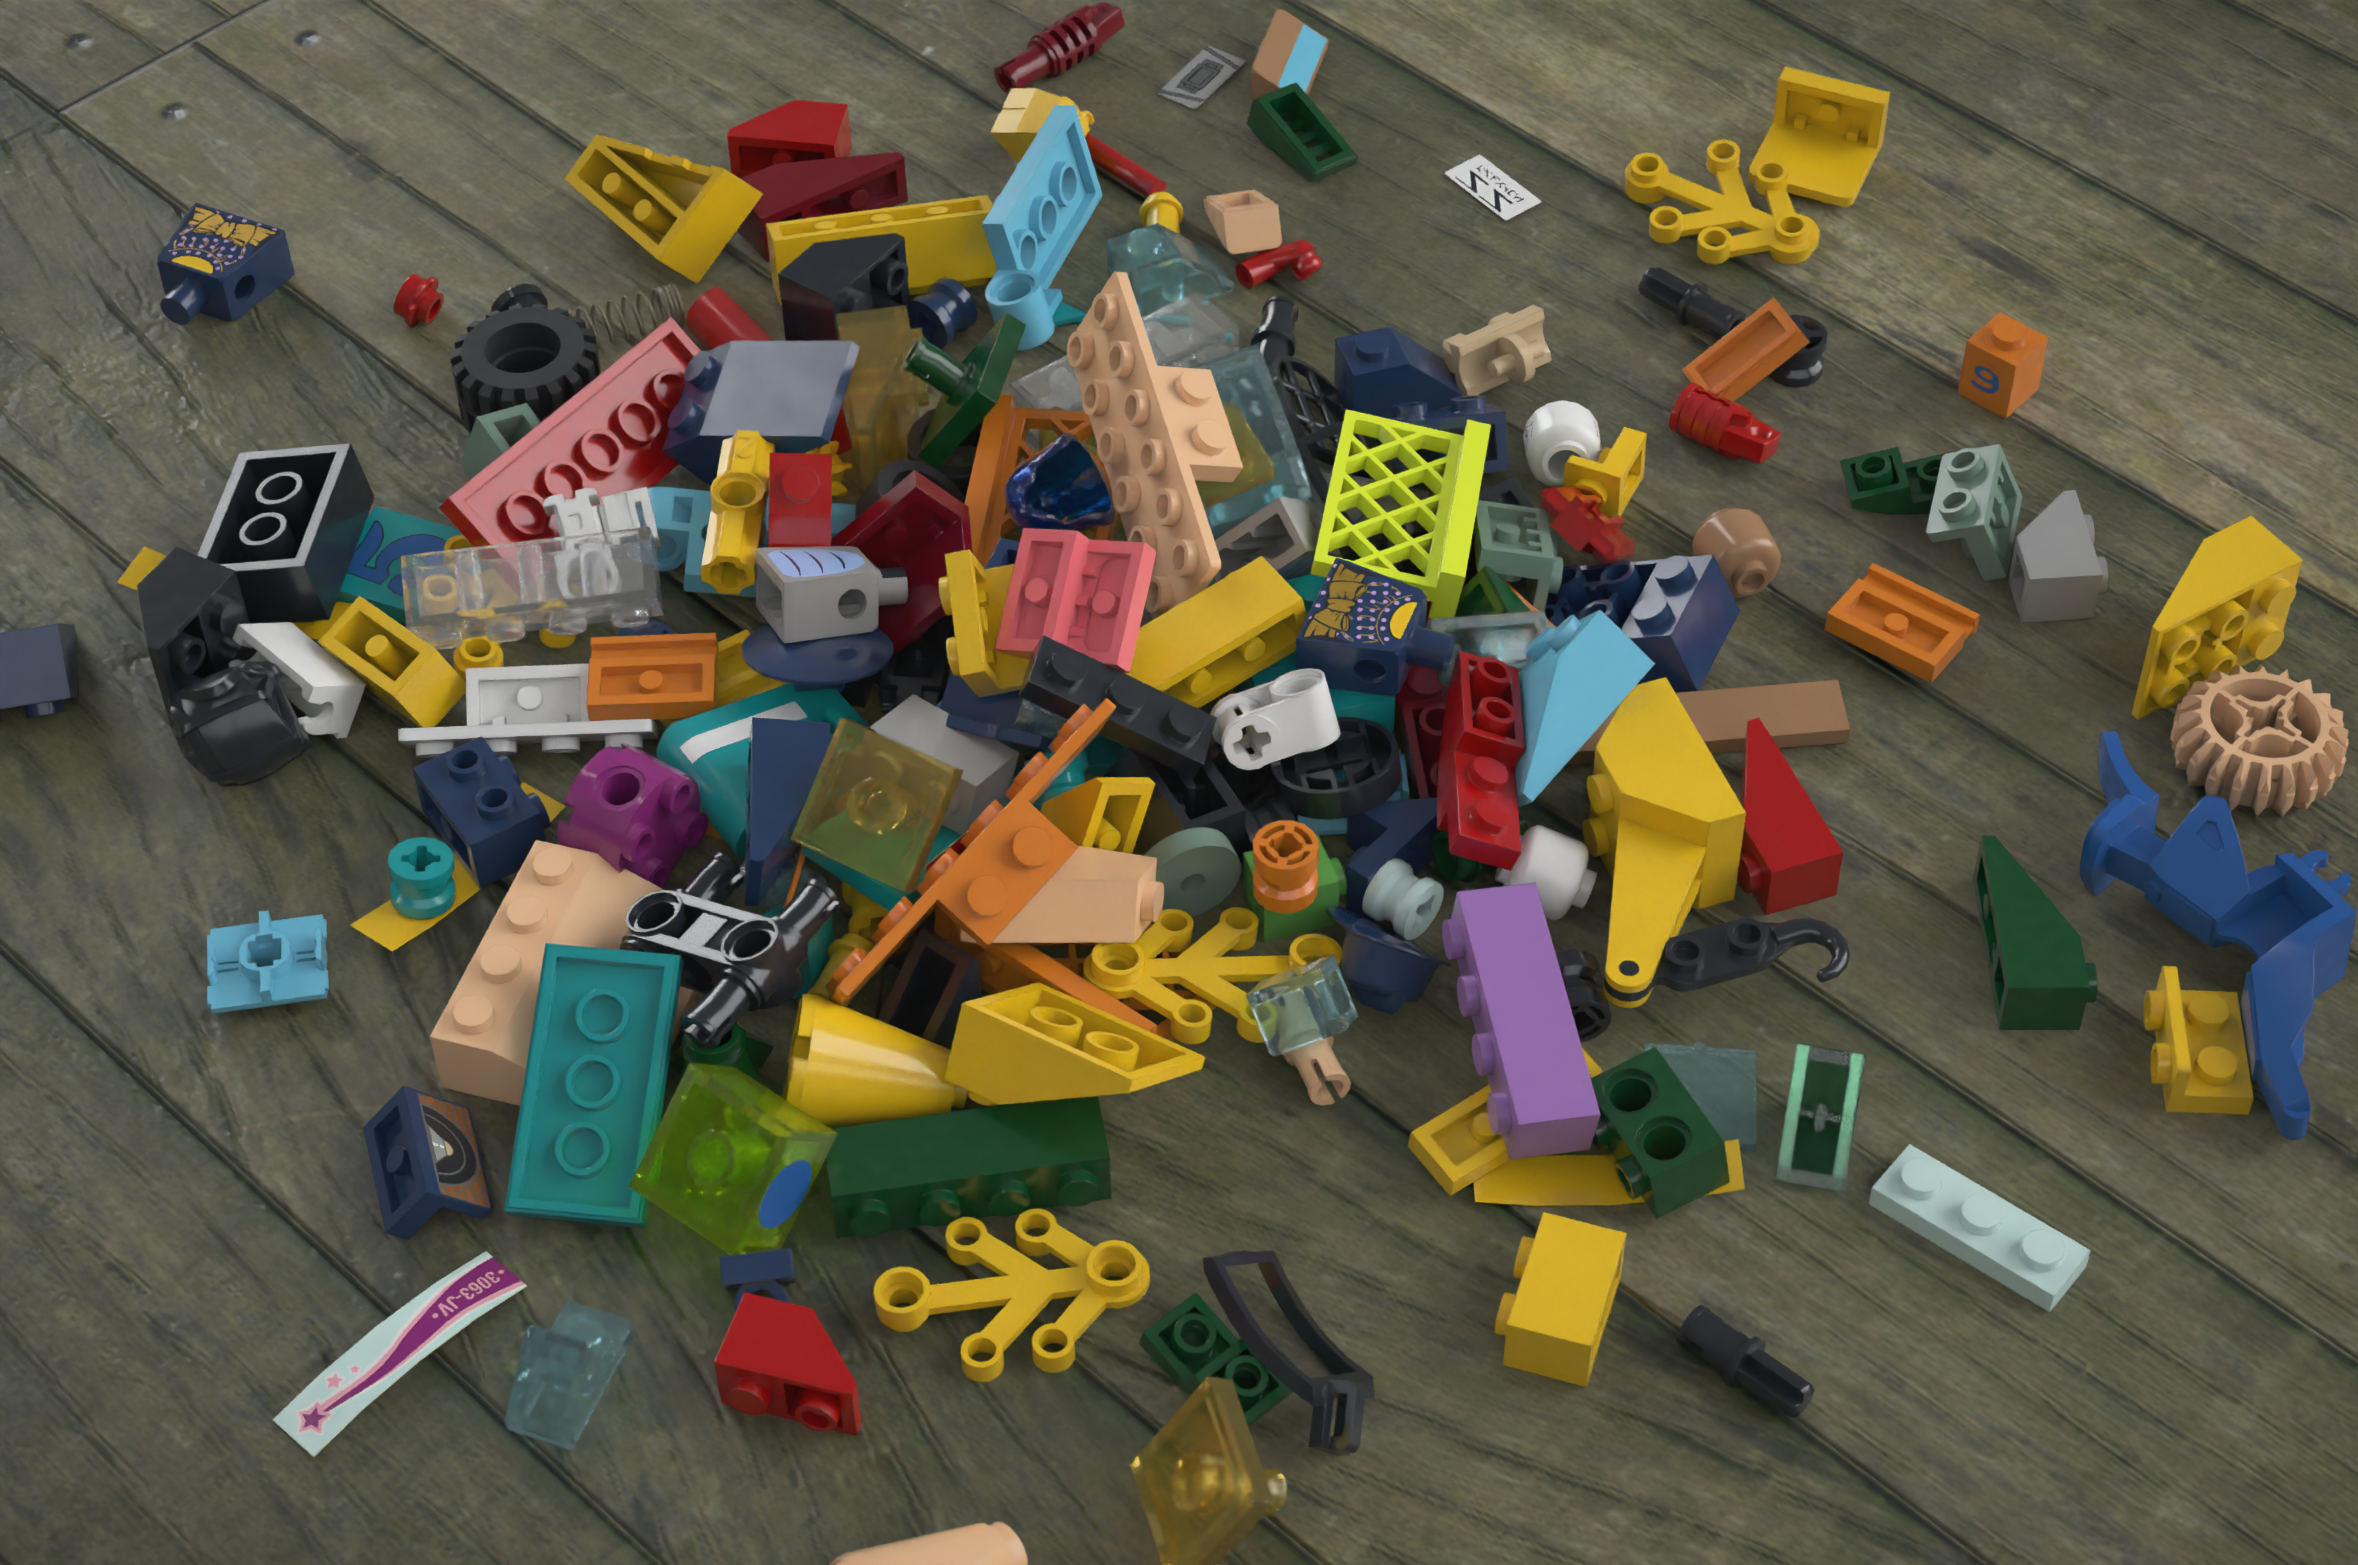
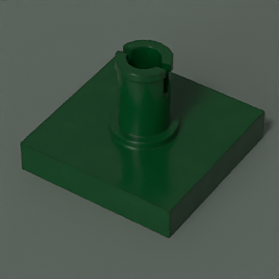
M1006 312L962 362L929 343L923 336L919 337L917 343L915 342L902 363L901 369L905 372H910L942 393L918 457L938 469L997 404L1026 327L1024 323Z

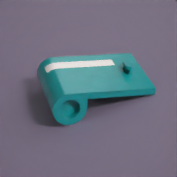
M788 683L696 716L678 720L664 731L657 747V758L690 775L699 787L700 812L708 816L709 823L740 860L745 862L747 757L752 717L830 723V749L842 750V758H844L861 744H866L869 726L836 688L796 692L794 685ZM841 780L839 789H827L826 801L849 793Z

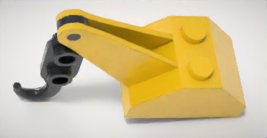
M1664 677L1637 684L1621 702L1596 745L1593 775L1588 776L1586 782L1590 800L1589 819L1584 820L1582 824L1584 841L1589 853L1593 857L1600 856L1613 880L1603 984L1605 997L1612 1004L1622 1008L1638 1007L1648 1000L1655 986L1665 985L1675 991L1689 992L1765 970L1774 960L1790 948L1807 943L1824 946L1830 951L1832 956L1829 965L1817 972V979L1820 982H1827L1837 978L1848 966L1850 951L1847 940L1842 934L1824 921L1803 918L1774 923L1741 918L1678 936L1691 907L1702 909L1734 900L1746 812L1667 678Z

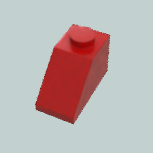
M793 100L730 128L727 134L731 173L741 179L778 163L849 157L851 136L848 104Z

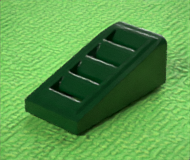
M1297 82L1253 100L1247 120L1249 128L1259 139L1312 182L1357 163V154ZM1285 120H1289L1291 123L1286 124ZM1302 131L1304 134L1296 136L1294 133ZM1312 142L1317 144V146L1310 149L1305 147V145ZM1326 153L1331 155V157L1320 162L1315 159Z

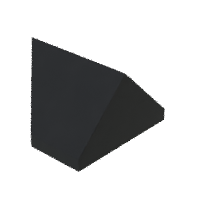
M921 928L918 935L904 943L883 965L875 1019L951 1050L962 1003L982 998L979 959L929 928Z

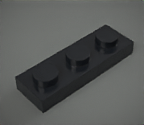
M1045 635L1041 637L1033 649L1018 695L1068 720L1083 704L1094 712L1108 698L1117 707L1098 734L1191 778H1194L1204 765L1217 719L1213 715Z

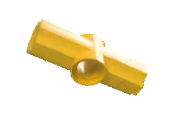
M737 430L734 436L723 440L717 477L713 480L710 487L711 512L701 564V579L703 582L709 583L716 589L717 593L739 595L742 589L755 584L756 548H760L766 537L770 453H775L774 443L766 441L759 431Z

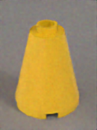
M802 994L787 1062L789 1066L786 1085L783 1087L779 1127L793 1130L837 1128L951 1112L952 1107L964 1108L968 1090L944 1079L951 1052L950 1049L818 995Z

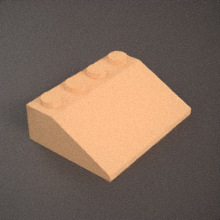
M536 840L430 1035L442 1088L520 1106L545 943L620 950L622 937L629 931L625 922L628 910L641 897L664 889L627 869L619 873L597 853ZM681 986L672 1045L682 1026L681 1019L689 1012L698 993Z

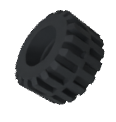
M534 304L532 307L522 308L521 305L510 306L507 311L499 312L495 310L486 314V319L483 321L475 320L466 327V334L458 336L454 342L455 350L451 351L450 357L461 418L464 420L465 428L470 434L476 417L524 403L528 404L539 421L542 422L601 374L597 344L592 329L586 328L585 321L579 316L569 317L567 310L559 307L549 310L546 305Z

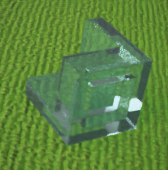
M1334 954L1259 982L1246 994L1267 1049L1273 1056L1281 1055L1344 1032L1359 1016Z

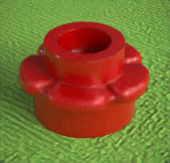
M414 273L401 286L394 302L393 311L396 315L404 318L405 323L409 327L414 328L419 321L430 324L438 315L443 304L444 295L436 291L439 286L437 278L431 276L427 280Z

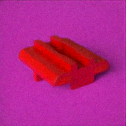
M1553 487L1542 490L1540 494L1544 497V500L1540 505L1554 518L1550 525L1578 553L1583 549L1590 553L1600 564H1612L1620 560L1630 559L1634 555L1635 543L1620 529L1626 522L1619 515H1612L1608 518L1606 516L1607 513H1603L1599 509L1605 501L1597 494L1585 495L1577 487Z

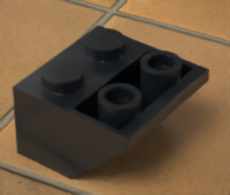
M892 233L816 242L778 273L785 341L852 340L860 349L850 379L860 370L866 369L880 352L895 339L902 337L910 326L909 309L907 307V304L910 302L905 237Z
M175 547L137 585L146 643L166 712L168 701L175 692L207 676L230 668L229 663L238 659L247 661L256 654V649L241 646L233 640L238 624H250L235 570ZM167 714L171 726V718Z
M1127 748L1103 776L1149 777L1155 783L1132 854L1144 856L1154 845L1176 832L1204 827L1222 832L1230 841L1240 863H1243V853L1246 852V809L1208 755H1206L1204 765L1195 777L1191 778Z

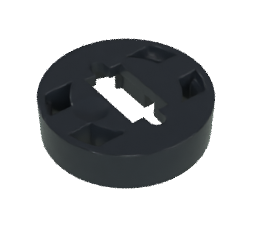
M1337 717L1341 734L1332 744L1319 750L1301 752L1270 763L1274 791L1287 802L1292 813L1307 818L1322 820L1342 819L1370 811L1388 800L1401 782V764L1398 745L1394 735L1383 725L1371 720L1356 717ZM1344 770L1346 781L1336 782L1333 772Z

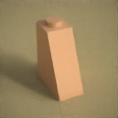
M1077 845L1079 848L992 943H1134L1151 921L1156 922L1159 919L1162 911L1164 885L1162 882L1156 881L1157 858ZM961 928L960 941L977 943Z

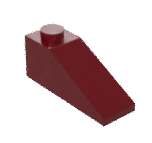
M900 152L778 163L743 177L741 180L763 193V195L737 229V232L766 262H769L767 223L889 208L908 201L905 157Z

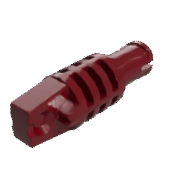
M1100 2L1092 7L1084 5L1070 12L1064 18L1057 20L1053 25L1046 27L1042 32L1032 36L1028 42L1027 49L995 67L994 76L997 84L1003 92L1009 94L1011 88H1027V86L1044 76L1047 78H1057L1066 70L1068 71L1073 68L1077 63L1084 61L1088 56L1095 54L1102 48V44L1125 27L1121 8L1106 2Z

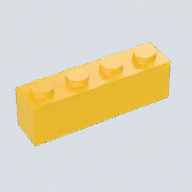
M988 195L767 223L766 230L773 289L781 306L778 273L812 244L892 233L905 237L910 295L927 293L934 282L945 277L955 280L963 287L983 285L997 271V266L982 224L993 207V203Z

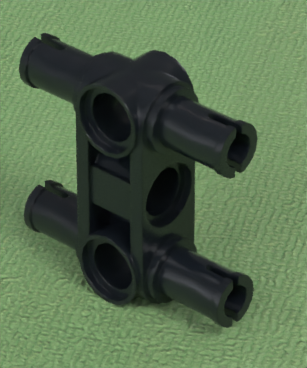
M713 853L682 889L674 888L671 891L661 890L652 892L641 897L631 906L625 919L629 931L622 937L620 950L681 956L684 963L680 986L706 994L689 1013L684 1015L681 1019V1025L687 1028L685 1033L696 1044L705 1049L713 1050L746 1011L774 1008L786 1003L796 995L802 985V975L799 967L806 961L807 943L841 907L840 902L835 901L837 898L836 894L827 885L818 880L809 879L777 917L760 916L722 905L732 892L744 883L745 878L744 875L738 874L741 869L732 859L721 853Z

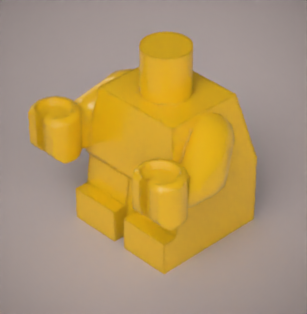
M1011 88L1002 111L999 113L990 133L1018 164L1055 105H1075L1084 136L1089 133L1091 129L1089 125H1093L1094 117L1089 111H1080L1077 105L1068 97H1060L1037 88Z

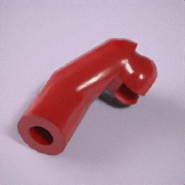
M1302 239L1281 244L1278 248L1266 249L1237 264L1235 273L1241 285L1246 289H1251L1289 267L1293 269L1296 278L1305 280L1322 268V260L1314 252L1316 247Z

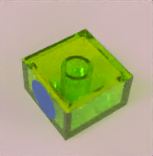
M689 1063L629 1187L730 1255L781 1249L838 1133L735 1067Z

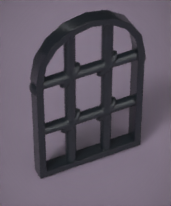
M1288 355L1276 357L1267 370L1268 380L1292 440L1305 436L1301 425L1305 426V429L1311 434L1324 426L1335 423L1330 411L1336 413L1339 422H1343L1347 408L1338 390L1325 376L1299 358ZM1280 367L1283 368L1288 382L1282 380L1279 371ZM1294 371L1306 377L1312 392L1303 389L1302 385H1299ZM1287 392L1291 393L1292 397H1295L1301 414L1295 412ZM1306 400L1314 403L1319 408L1325 425L1317 422L1316 418L1312 417ZM1340 433L1329 437L1333 441L1336 451ZM1353 433V435L1362 443L1359 434ZM1322 440L1307 445L1313 458L1334 466L1336 453L1326 449ZM1364 469L1352 473L1353 475L1369 479L1371 477Z

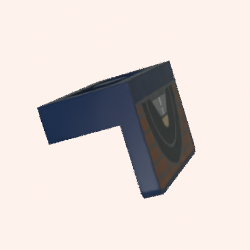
M402 1086L363 1127L386 1234L409 1240L441 1207L479 1219H484L493 1210L471 1112L466 1106Z

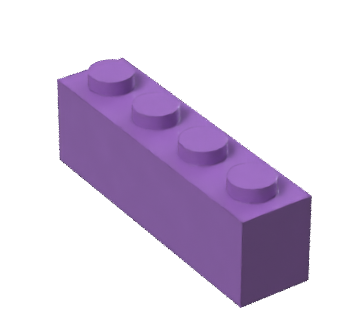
M1536 883L1458 891L1451 919L1444 920L1442 924L1443 946L1448 960L1457 959L1461 976L1457 979L1458 1004L1463 1017L1472 1016L1476 1034L1472 1038L1473 1061L1477 1074L1487 1075L1492 1093L1488 1095L1487 1111L1493 1134H1503L1509 1160L1590 1150L1601 1114Z

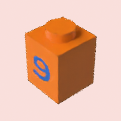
M1999 312L1967 340L1958 394L2007 419L2039 390L2049 337Z

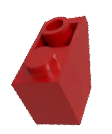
M744 1292L714 1361L721 1403L731 1405L736 1410L748 1415L770 1414L798 1421L805 1427L818 1432L836 1430L857 1436L862 1425L857 1383L813 1309Z

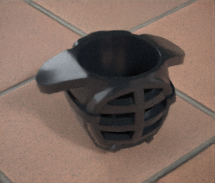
M248 661L242 665L233 666L207 676L175 692L169 699L167 714L171 718L172 731L178 747L185 759L198 772L205 775L209 781L216 782L221 786H242L258 782L289 764L312 746L307 732L299 725L298 717L279 682L282 673L276 664L269 661Z

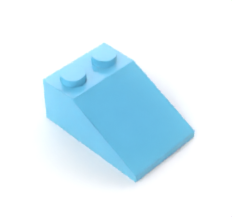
M1601 610L1580 620L1571 615L1556 629L1552 625L1547 627L1525 650V654L1531 660L1519 672L1525 749L1515 766L1518 807L1535 800L1655 665Z

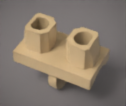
M1531 305L1514 314L1505 312L1490 319L1488 326L1468 335L1459 333L1443 341L1442 347L1445 363L1449 371L1455 373L1456 384L1462 396L1479 395L1509 380L1515 384L1525 383L1534 377L1535 368L1552 361L1551 352L1543 335L1545 317L1542 308Z

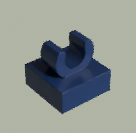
M791 1248L719 1257L724 1289L726 1291L738 1290L734 1299L735 1313L744 1292L749 1294L767 1292L775 1300L790 1303L787 1292L780 1284L796 1282L794 1258Z

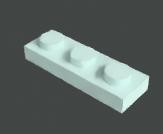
M1910 1144L1871 1189L1869 1205L2048 1312L2055 1307L2087 1266L2091 1250Z

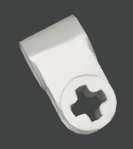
M1313 668L1291 671L1274 681L1236 694H1229L1217 702L1210 714L1217 717L1212 733L1214 739L1222 745V749L1229 762L1237 768L1245 770L1259 769L1267 764L1301 752L1319 750L1332 744L1341 734L1325 674L1323 671ZM1234 709H1240L1242 714L1237 716ZM1246 727L1247 734L1243 736L1241 729ZM1251 747L1255 753L1249 754L1246 748Z

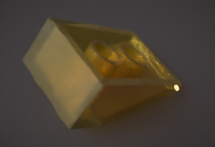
M906 306L836 314L838 340H852L860 347L844 400L861 494L886 464L900 459L907 460L906 437L912 424L919 419V408L929 406L927 383L910 372H905L901 369L910 348L915 342L917 343L919 337L923 336L921 328L910 329Z

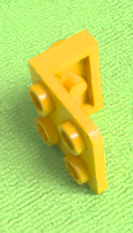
M1785 66L1778 78L1773 123L1749 167L1748 180L1754 184L1755 167L1761 161L1767 159L1779 160L1788 168L1786 189L1788 193L1818 200L1828 205L1851 206L1883 145L1890 92Z
M970 549L945 554L947 577L939 578V594L945 614L947 616L952 615L955 637L947 638L946 640L947 657L953 675H960L978 698L1020 690L1030 659L1003 654L995 649L1015 564L984 569Z

